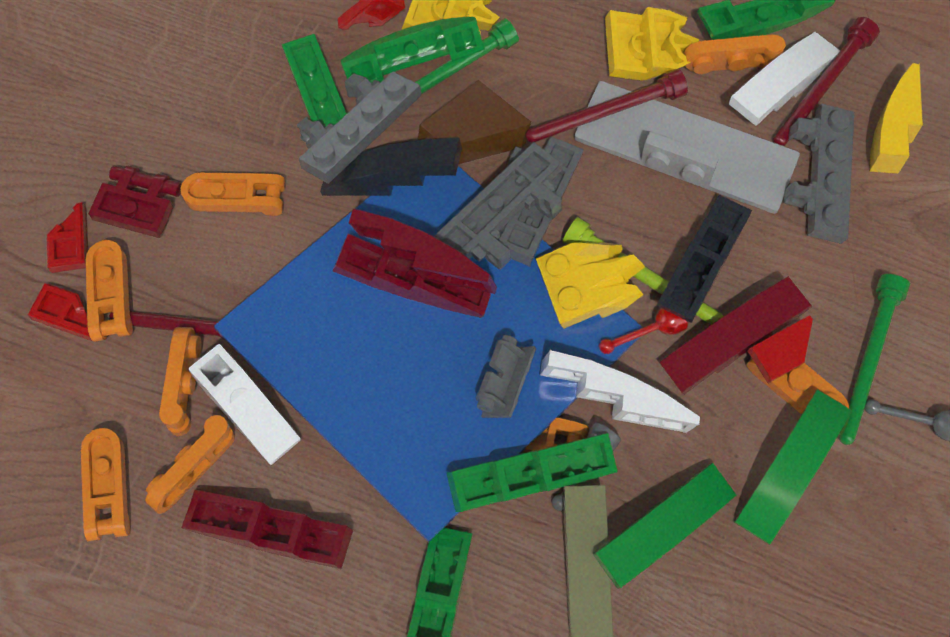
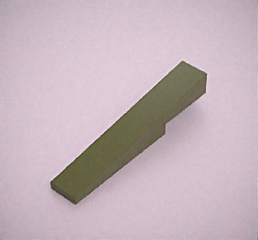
M605 485L564 486L563 511L569 637H613L610 578L593 555V553L608 543Z

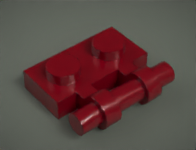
M113 165L109 171V178L118 182L116 186L106 183L101 184L88 213L93 221L160 238L173 209L171 201L163 199V197L167 194L179 197L182 184L171 181L167 175L157 173L155 176L141 173L139 168L129 165L125 168ZM138 186L148 189L147 194L133 191L132 189H135Z

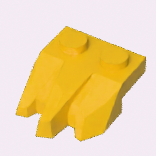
M412 0L401 29L448 18L475 17L479 31H489L500 17L484 6L490 4L492 0Z
M647 7L642 15L610 10L605 17L609 76L644 81L691 63L687 62L684 51L689 45L699 42V39L680 31L685 26L687 17L670 10Z
M604 242L570 243L536 258L557 318L564 329L598 314L602 318L626 309L644 294L636 285L627 283L630 278L645 268L644 264L634 254L618 257L622 252V245Z

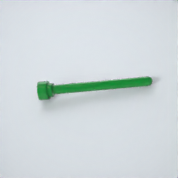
M504 18L492 25V30L488 32L489 36L482 40L484 51L453 61L449 60L417 80L415 83L420 85L421 95L495 48L507 50L518 43L519 37L512 23Z
M883 274L878 281L876 293L878 294L880 305L849 402V409L852 412L839 434V440L844 445H850L855 441L895 306H899L901 301L906 299L909 291L910 282L896 274Z

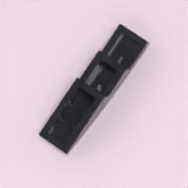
M460 138L417 140L363 151L329 184L323 181L320 192L322 196H391L393 186H423L425 176H456L462 151Z
M721 195L717 197L707 218L705 217L694 240L688 246L657 304L658 307L690 323L693 322L752 212L751 209Z

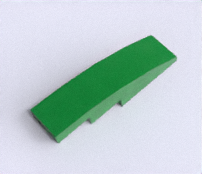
M606 433L446 472L455 512H463L617 473L618 470L609 434Z
M711 463L651 507L647 513L622 530V533L593 553V555L616 588H622L694 532L737 495L714 463Z
M443 528L429 542L407 637H452L473 533Z

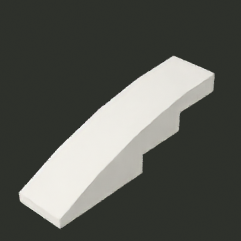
M814 32L786 50L731 96L729 105L757 126L773 110L778 111L792 96L797 97L828 68L840 50Z
M552 350L542 360L541 376L578 382L576 397L613 404L612 419L685 433L699 425L700 416L667 394L626 373L588 359Z

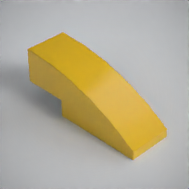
M912 63L904 73L880 115L870 151V172L898 174L909 158V143L913 142L923 126L920 64Z

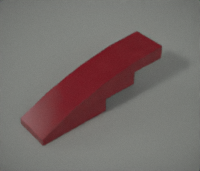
M353 208L349 224L359 236L381 240L380 245L390 257L414 262L412 267L422 279L492 294L496 293L497 286L490 274L458 250L426 232L399 221Z
M347 234L332 270L333 272L420 303L479 318L484 316L491 293L422 279L412 267L414 262L392 258L384 248Z
M788 276L725 315L659 363L681 393L685 395L714 372L718 374L745 354L751 347L781 331L812 308V305Z
M194 490L181 527L187 531L233 544L337 569H342L353 530L346 525L314 520L305 514L270 508L262 502Z

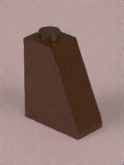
M478 80L422 122L419 126L418 140L460 138L462 151L459 164L511 151L515 147H523L527 141L525 134L530 129L531 121Z

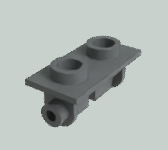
M504 335L502 340L496 342L489 365L498 371L497 375L492 371L486 372L480 390L476 395V400L478 401L477 408L483 411L482 418L512 417L526 375L530 370V364L536 351L535 346L517 347L518 341L508 335Z

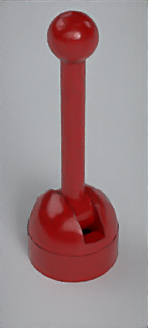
M661 308L657 311L655 323L614 340L604 339L600 342L599 349L604 354H610L615 347L655 330H659L665 335L678 334L687 329L688 323L686 320Z

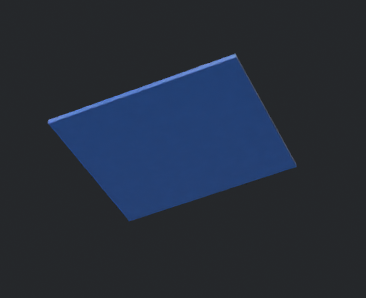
M458 166L456 176H425L423 186H393L391 196H370L355 209L394 219L434 237L484 188ZM350 212L214 325V328L429 543L460 513L455 512L446 472L521 454L531 442L578 399L576 397L578 382L540 375L542 360L548 352L552 350L611 367L640 337L615 347L610 354H604L600 351V342L604 339L614 340L643 327L625 311L621 310L604 318L598 314L564 329L559 323L536 258L554 251L543 240L530 267L511 259L499 270L487 261L485 257L480 262L474 259V257L470 258L472 262L490 274L497 286L496 293H491L482 318L441 309L368 286L332 271L347 234L383 248L380 245L381 240L359 236L349 224L352 213ZM504 335H508L518 341L517 347L535 346L536 351L530 364V370L526 375L512 417L482 418L483 411L477 408L478 401L476 400V395L480 390L486 372L492 371L497 375L498 371L489 365L496 342L502 340Z

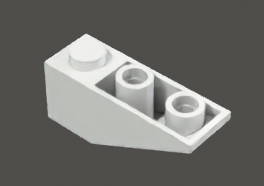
M220 344L216 345L188 368L198 385L270 465L274 464L301 440L245 371Z

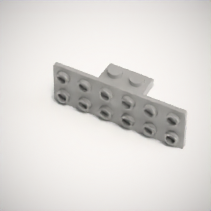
M600 81L587 108L631 93V91ZM651 100L581 125L575 133V140L773 214H776L780 208L785 189L788 187L800 156L798 151L656 100Z

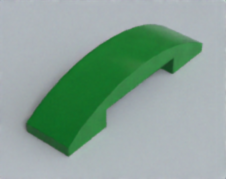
M725 0L700 7L697 13L713 40L762 36L805 21L831 7L835 0H753L735 6L732 5L730 0Z
M457 17L415 25L381 37L341 59V64L347 79L355 73L366 77L370 83L374 80L381 83L384 80V75L449 54L453 61L484 51L485 49L476 18Z
M816 390L787 440L734 523L770 545L821 466L852 410L821 391Z

